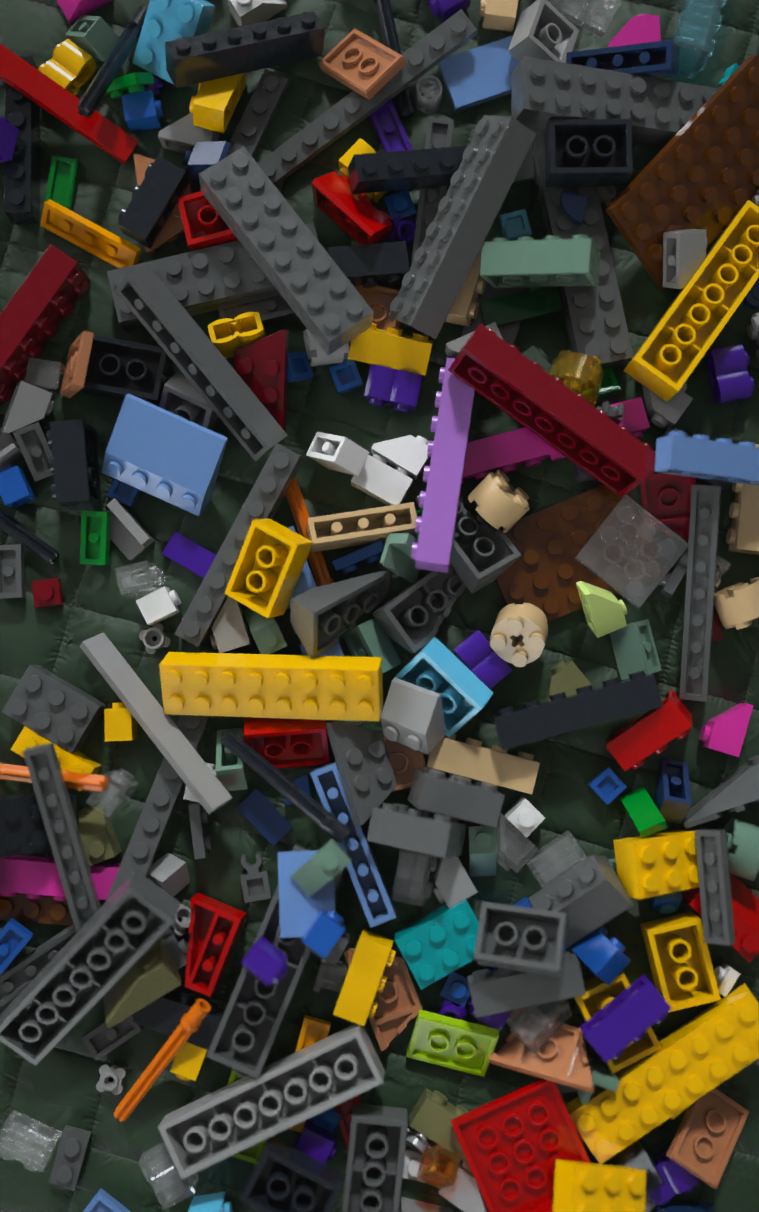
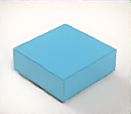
M525 209L500 215L501 228L507 241H516L519 237H531L532 232Z

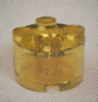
M570 350L560 351L559 355L552 361L548 374L560 379L567 388L576 394L582 395L594 407L604 377L600 358Z

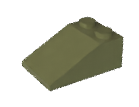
M161 937L103 995L106 1026L109 1029L181 985L179 970L165 947V941Z

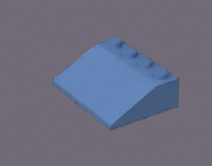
M128 393L125 396L105 452L102 473L199 516L212 498L228 438Z

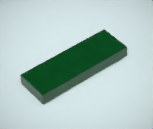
M545 287L480 302L479 305L484 326L495 322L497 327H502L563 312L558 287Z

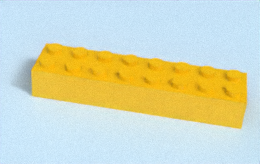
M748 200L739 210L709 251L706 259L678 294L624 369V372L666 402L680 390L759 278V207Z
M168 652L159 664L165 715L380 721L383 710L382 657L316 656L312 658L309 655Z
M745 983L660 1040L659 1043L662 1049L615 1072L620 1081L616 1092L594 1085V1092L591 1094L588 1105L581 1103L579 1096L566 1104L575 1129L600 1164L759 1058V1002Z

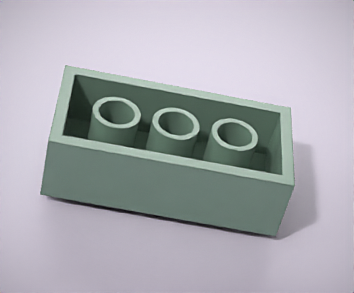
M573 235L572 239L546 236L544 240H534L532 237H519L517 241H507L505 238H492L491 242H483L480 276L493 288L599 286L601 253L593 240L587 235Z

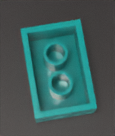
M465 899L451 908L445 904L394 933L395 942L421 989L475 960L474 953L479 921L469 902Z

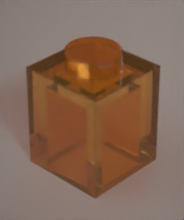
M438 1145L430 1147L422 1155L416 1178L439 1189L452 1186L455 1183L461 1156Z

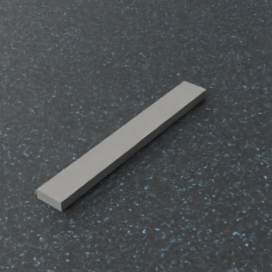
M100 633L82 641L80 648L207 813L211 814L228 803L232 796L172 719L164 714V709L105 633Z

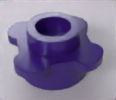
M155 76L153 77L154 84L144 88L145 91L152 90L154 95L162 93L160 88L165 87V84H161L160 77Z
M397 215L393 219L394 226L389 234V238L392 242L406 241V246H408L415 237L416 222L413 219L405 220L402 216Z
M444 1000L440 1012L436 1013L462 1020V1017L466 1016L467 1011L463 1006L452 1004L451 1000Z

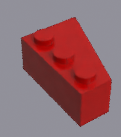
M673 688L666 693L669 697L662 701V707L648 710L637 719H632L606 739V748L624 771L631 767L633 770L639 768L646 762L645 758L653 752L655 755L663 752L669 746L668 742L674 738L680 740L691 732L690 728L693 726L692 713L684 702L679 699Z
M196 893L190 899L191 918L188 930L189 948L187 950L185 987L211 997L218 988L247 913L201 893Z

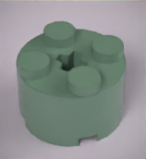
M730 817L721 829L726 832L729 873L754 881L759 870V826Z

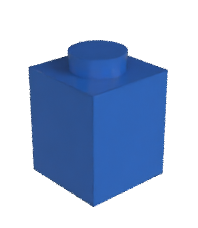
M152 90L121 96L125 121L131 133L161 128L160 117H164L161 100L155 99Z
M8 465L0 469V495L5 506L14 509L37 499L28 475L23 468Z
M322 909L303 936L302 942L320 956L326 958L345 931V925L342 924L344 919L332 910L327 913Z

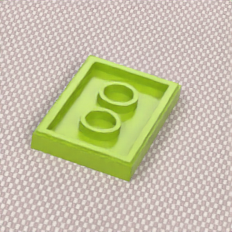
M419 1009L406 1057L485 1077L490 1063V1055L494 1052L499 1037V1030Z

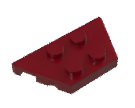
M289 329L278 331L234 351V370L285 432Z
M654 465L646 479L640 484L643 525L654 531H662L665 535L689 541L692 485H696L695 477L655 472Z

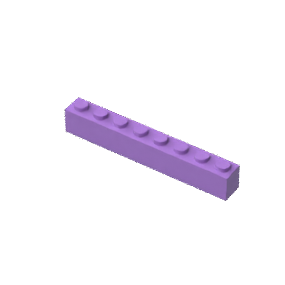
M447 358L446 367L440 368L439 383H442L443 386L442 392L437 391L435 398V407L439 408L438 416H433L431 432H435L434 441H429L427 457H431L430 466H425L423 482H427L426 491H421L419 507L423 508L422 517H417L415 533H419L418 543L412 544L411 559H415L416 569L445 573L449 572L475 390L448 371L455 358Z

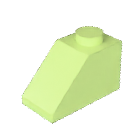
M583 581L576 582L587 625L597 638L627 626L624 615L628 614L622 600H617L612 592Z

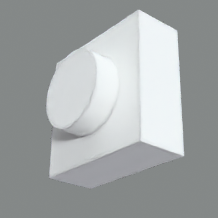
M725 962L714 969L719 993L726 997L740 976L739 972Z
M405 1145L402 1178L426 1183L432 1152L425 1150L423 1155H419Z

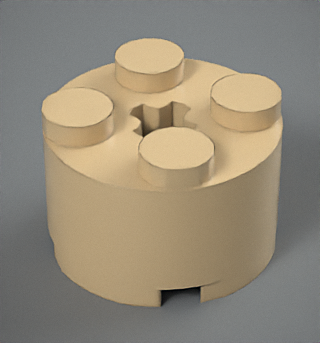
M498 469L495 473L490 472L468 495V500L470 503L474 500L476 501L478 507L475 510L496 529L502 526L503 532L507 533L529 510L527 502L529 496L521 488L515 489L508 483L510 479L507 475Z
M759 577L750 579L752 583L750 585L739 582L715 592L714 605L725 629L748 627L752 625V619L759 617Z
M515 603L505 606L499 612L491 632L490 646L504 661L516 667H524L526 664L538 659L544 650L548 636L547 618L542 610L533 604L523 603L514 605Z

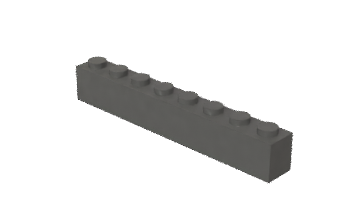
M147 264L126 274L115 289L116 293L255 462L271 451L276 443L279 444L288 436L153 269Z
M278 443L275 444L178 626L175 635L197 647L206 645L213 632L212 626L228 597L224 593L252 521L255 519H273L304 461L301 455Z

